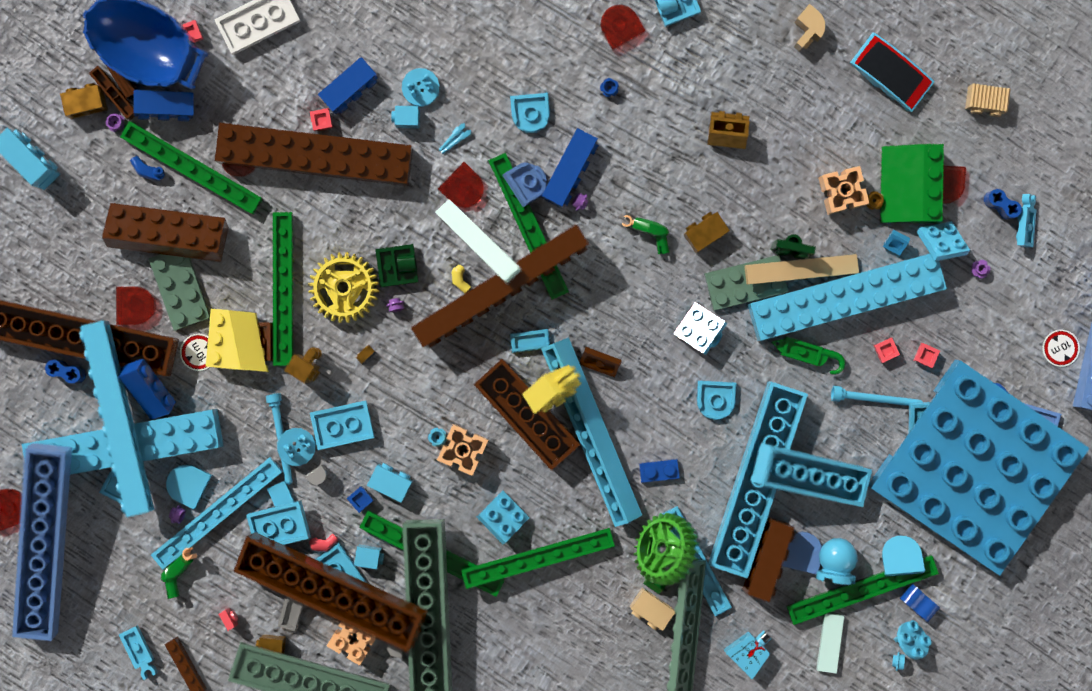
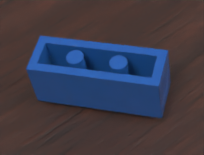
M360 57L318 95L335 115L337 113L341 114L348 108L347 105L352 100L356 101L362 96L361 92L366 88H372L377 83L376 79H378V76L365 60Z
M134 90V116H138L140 120L158 117V120L168 121L170 118H178V121H189L194 116V92Z
M141 359L126 364L118 378L149 418L152 420L170 414L176 401L146 361Z

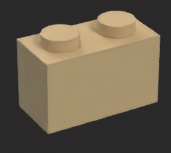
M643 587L630 605L631 610H633L631 613L640 620L643 617L649 621L647 624L656 631L658 628L663 631L675 614L674 608Z

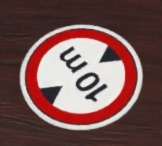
M1055 330L1043 342L1045 358L1049 363L1058 367L1072 364L1080 352L1078 339L1067 330Z
M193 334L183 341L180 348V357L189 369L202 371L209 368L206 367L207 335Z

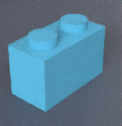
M383 463L376 466L367 486L402 503L413 480L410 479L411 476L402 471L397 473L393 471L392 466Z

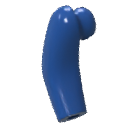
M138 156L130 159L133 168L140 177L157 181L164 178L165 172L163 168L148 166Z

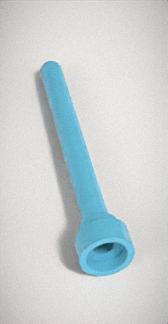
M833 386L831 391V400L838 402L844 399H854L909 406V403L923 402L919 399L851 392L842 389L841 386Z
M281 393L266 395V401L269 403V407H272L277 440L284 433L279 405H281L280 401H282ZM281 459L285 482L290 485L293 482L290 465Z

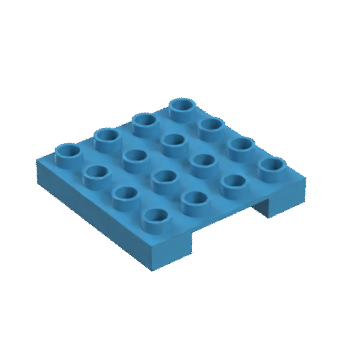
M954 360L933 390L936 395L895 454L887 456L868 486L1000 576L1090 448L961 360Z

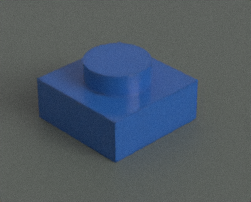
M360 486L346 498L358 513L374 501L363 486Z

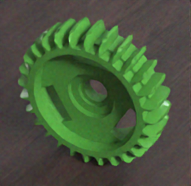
M665 513L653 516V521L647 520L648 526L642 525L643 532H638L640 538H636L638 545L634 546V548L637 549V552L633 555L637 556V559L634 562L639 564L637 569L641 571L640 575L654 584L666 586L679 583L680 579H685V573L690 574L689 568H694L693 560H698L695 558V553L699 552L696 550V546L699 545L698 542H695L698 538L694 534L696 529L691 527L692 524L687 522V519L676 514ZM674 526L678 530L681 539L671 531ZM665 543L666 550L664 553H661L660 547ZM674 564L672 568L666 572L664 571V569Z

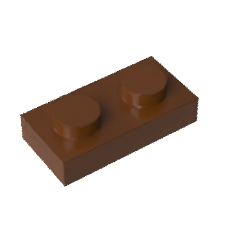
M258 322L261 332V345L265 351L264 359L265 361H273V322Z
M585 347L580 365L615 378L622 360Z

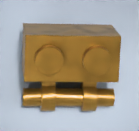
M725 111L711 112L707 145L746 149L750 116L742 115V113L728 114Z
M309 348L304 356L294 354L284 371L303 383L314 382L320 374L318 371L320 366L313 361L322 356V351L319 348Z

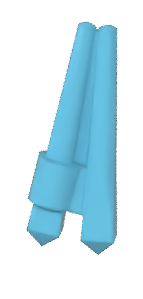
M461 123L459 127H456L453 134L441 146L439 151L442 154L471 134V130L462 131L465 128V123Z

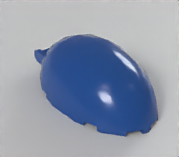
M140 0L94 1L95 3L88 11L85 10L83 13V18H85L83 33L89 47L100 56L105 65L124 78L147 86H169L178 82L188 88L195 89V81L209 53L196 47L190 34L173 17L160 8Z

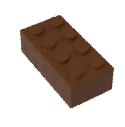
M767 517L748 578L745 579L742 588L747 595L770 602L771 598L775 597L777 591L775 584L777 579L780 580L783 568L781 566L783 560L786 561L789 555L787 548L789 543H792L795 538L796 532L790 524Z

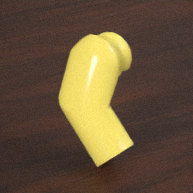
M457 265L452 269V283L463 293H467L471 286L463 280L465 268L462 265Z

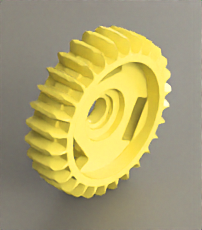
M339 252L338 258H335L333 254L330 255V261L327 258H323L324 265L318 262L320 269H313L317 274L316 276L310 275L314 283H308V285L313 287L308 293L314 294L310 298L311 301H317L313 306L315 308L321 307L318 313L321 314L325 311L324 317L328 318L332 315L331 321H335L336 317H338L339 323L343 322V318H345L347 323H350V317L357 321V315L363 318V311L369 313L370 310L367 307L375 306L371 301L372 299L378 300L374 293H378L379 290L374 289V286L379 285V282L373 281L378 276L376 274L371 275L374 268L367 269L369 262L362 264V257L356 260L357 255L353 254L349 258L348 252L342 257V254ZM335 265H354V271H335ZM341 282H346L349 286L348 291L345 293H341L338 290V285ZM323 288L326 289L333 302V305L329 307L320 293V290ZM364 288L368 291L363 303L356 307L354 303Z

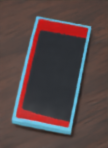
M874 32L850 62L874 87H879L888 97L896 100L908 112H912L935 82L908 57Z

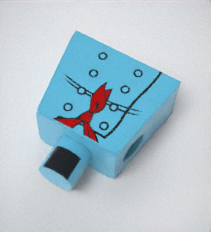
M764 630L756 638L750 632H747L727 646L724 651L753 679L770 655L764 646L772 638Z

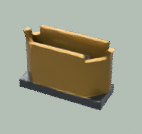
M368 344L355 358L364 365L376 352Z

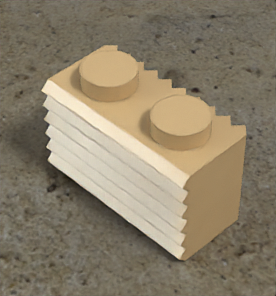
M972 84L968 87L965 109L971 110L970 113L972 114L989 112L990 116L1001 117L1002 114L1008 112L1011 89Z

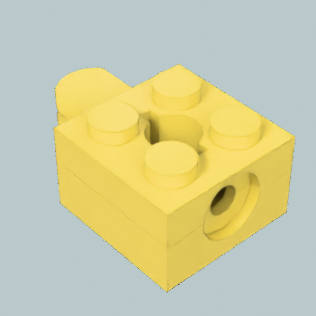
M567 365L543 375L522 394L534 414L540 411L545 413L552 409L554 405L559 407L566 402V397L569 398L577 392L575 389L581 385L578 380L580 374L574 373L576 371L574 366L570 367Z

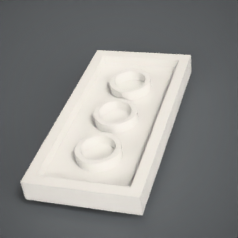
M253 0L214 19L232 55L301 22L291 0Z

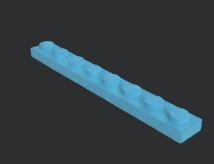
M269 457L152 553V558L162 570L168 567L182 555L184 549L191 548L283 472L272 457Z

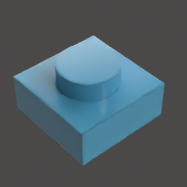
M892 230L885 240L883 247L900 256L908 245L910 238Z

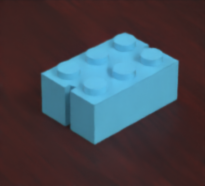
M7 127L0 134V154L31 186L45 190L60 175L56 170L58 166L50 159L47 160L43 156L45 153L38 146L34 147L30 143L31 139L24 132L21 133L17 129L12 130Z

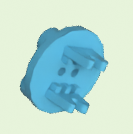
M417 68L411 70L402 81L403 96L414 106L423 107L430 105L439 95L440 85L438 78L428 69Z
M292 428L286 430L278 439L277 452L285 463L291 466H301L312 459L316 444L313 436L308 431L302 428Z
M914 620L901 624L896 634L897 637L893 640L899 642L901 649L908 657L915 660L924 658L928 654L931 638L925 634L923 629Z

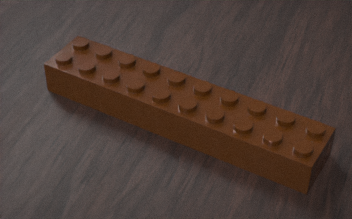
M219 122L215 161L224 165L409 186L413 147L412 145Z
M576 224L516 261L515 264L521 271L508 283L496 274L412 326L411 329L422 347L428 345L431 348L441 342L440 337L443 335L447 338L457 332L456 327L459 325L463 328L473 322L472 317L475 315L481 317L489 312L488 307L491 305L497 307L505 302L506 299L504 297L510 294L513 297L523 291L521 289L523 285L527 284L529 287L539 281L537 278L539 275L544 274V276H547L555 271L554 266L560 263L563 266L571 261L570 256L577 253L579 256L588 250L586 246L589 243Z
M0 300V340L86 359L84 355L86 350L85 343L80 338L81 326L100 321ZM110 324L121 367L144 359L155 374L171 376L179 342L178 338Z
M256 532L246 536L233 571L406 652L415 646L428 613L426 609Z

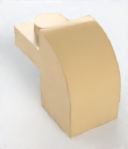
M811 4L805 8L794 22L805 31L794 48L799 52L803 47L807 49L814 40L818 42L824 34L825 20L822 14Z

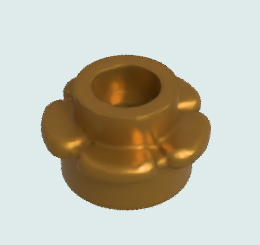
M872 191L868 194L869 204H867V207L871 210L880 209L884 202L883 195L877 191Z

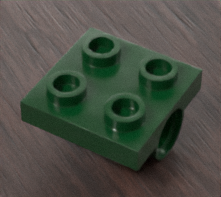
M792 234L784 240L777 239L773 241L771 250H774L775 254L782 256L794 254V258L803 260L814 255L816 247L802 244L801 237ZM789 239H795L797 243L790 242Z
M414 244L375 249L380 287L419 283Z

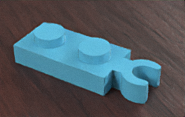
M1023 194V207L1021 214L1018 216L1019 228L1016 240L1018 246L1033 248L1036 196Z
M137 625L120 633L119 637L134 668H141L142 679L148 678L147 670H150L153 676L157 674L156 667L150 664L155 659L139 626Z

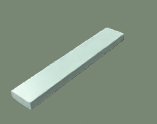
M450 199L435 212L506 283L521 271Z

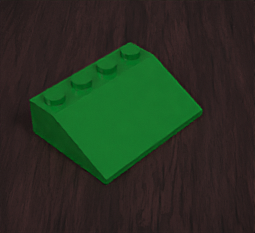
M944 144L881 147V194L884 197V202L880 208V223L938 224L943 221Z

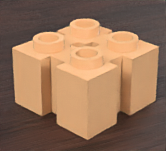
M860 166L845 169L841 172V176L838 175L837 171L818 178L822 193L827 192L828 198L824 200L827 215L846 210V205H849V209H854L869 204L866 188L861 189L860 183L864 181ZM842 186H843V189L846 188V190H847V192H846L845 194L841 193V191H840V189L842 188Z
M453 424L447 436L450 444L449 446L444 445L437 460L449 466H452L453 463L459 464L458 470L473 476L480 461L476 459L478 453L483 454L489 439L476 433L471 437L467 435V429ZM459 445H466L468 453L460 454Z
M340 622L339 627L342 630L337 629L334 632L327 647L339 654L342 650L349 653L347 659L360 666L370 650V647L366 645L370 644L372 646L376 637L344 622ZM356 634L357 640H352L350 635Z

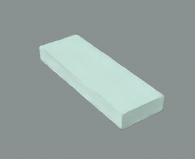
M827 613L823 616L817 671L837 674L844 622L843 615Z

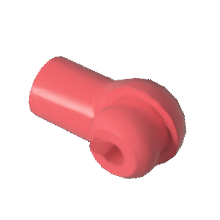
M331 534L326 540L312 538L309 545L314 551L327 552L339 539L334 534Z

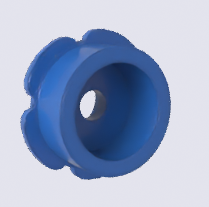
M607 78L601 83L600 90L606 97L615 96L619 91V84L616 80Z

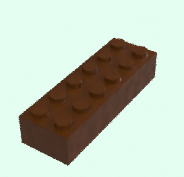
M110 203L102 239L109 248L221 262L229 227L226 219L223 217Z
M503 358L474 383V386L551 471L580 445L550 410L545 413L540 411L534 414L522 395L529 387Z

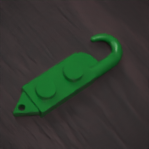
M790 337L771 342L778 349L780 355L815 366H822L828 357L837 360L839 368L835 371L831 370L830 374H840L845 368V359L838 352Z

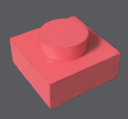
M196 20L182 25L190 34L194 43L203 40Z
M329 108L310 112L314 132L333 128Z
M888 338L873 345L881 363L900 355L893 338Z
M921 343L913 361L933 368L940 350Z
M230 607L219 613L228 631L238 625V616L234 610L231 611Z

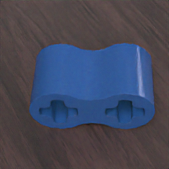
M1001 189L987 192L984 196V204L989 208L996 209L1001 218L1005 220L1018 217L1021 214V205L1017 201L1008 199L1005 192ZM994 195L997 196L996 199H995L997 202H994V201H993V200H994V197H993ZM1008 207H1011V208H1012V209H1011V212H1012L1011 214L1008 213L1009 210H1010Z
M50 360L45 365L47 375L50 377H62L68 383H81L86 378L84 368L69 366L63 360ZM55 365H57V368H59V371H57L56 369H54V366H55Z
M913 584L900 597L907 606L927 623L940 609L936 603Z

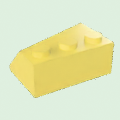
M211 309L206 367L269 372L264 359L265 351L261 345V332L257 313Z

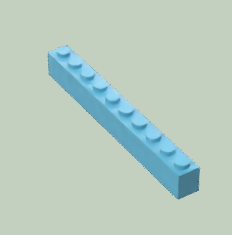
M100 321L81 326L80 338L86 347L84 355L86 360L89 361L91 368L89 369V376L94 381V396L99 401L98 413L104 422L103 434L107 437L109 443L107 451L109 456H112L113 474L117 476L118 483L116 488L118 494H121L122 512L126 514V517L153 511V501L125 385L118 378L121 368L109 321Z
M568 337L541 350L551 372L569 365L576 368L574 373L580 374L578 380L581 385L575 389L577 392L574 395L565 398L566 402L564 405L614 526L617 527L630 523L642 516V513Z

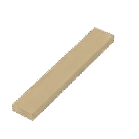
M857 254L745 265L747 285L859 273Z

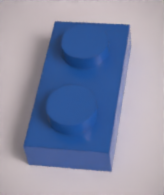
M677 459L639 463L641 483L680 478Z

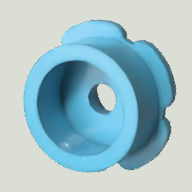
M433 428L428 435L429 442L436 447L445 444L447 441L446 432L443 429Z
M898 652L897 655H893L892 667H896V671L904 670L905 655Z

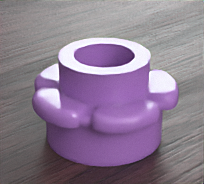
M112 113L106 119V126L109 127L110 131L117 132V130L124 128L125 119L120 114Z
M582 193L576 195L571 204L575 207L576 211L579 209L583 210L589 201L586 199L587 195Z
M985 260L975 261L971 268L972 274L980 279L987 277L991 270Z
M394 298L389 300V304L386 307L389 308L390 313L404 310L403 304L405 302L401 301L400 298Z
M180 505L171 509L169 513L171 523L180 524L183 521L186 510L181 508Z

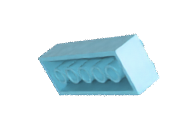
M761 443L752 481L763 486L863 507L872 469Z

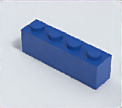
M579 128L576 129L542 194V199L560 208L564 205L568 206L572 195H570L572 188L576 189L581 181V178H579L581 171L585 172L590 164L587 161L590 154L594 155L599 145L596 144L598 138Z

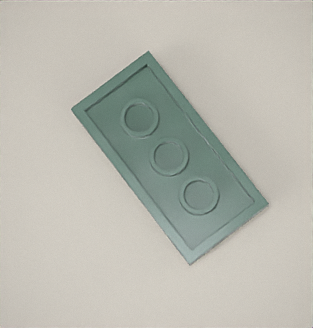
M163 254L149 258L173 330L177 331L210 319V312L191 258Z
M779 255L705 273L704 276L713 311L788 292L786 281L746 284L745 265L781 262Z

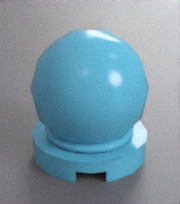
M834 538L822 545L819 552V562L823 569L817 570L816 579L824 581L825 578L833 579V583L855 584L856 576L852 575L851 571L856 567L858 556L856 549L848 540Z

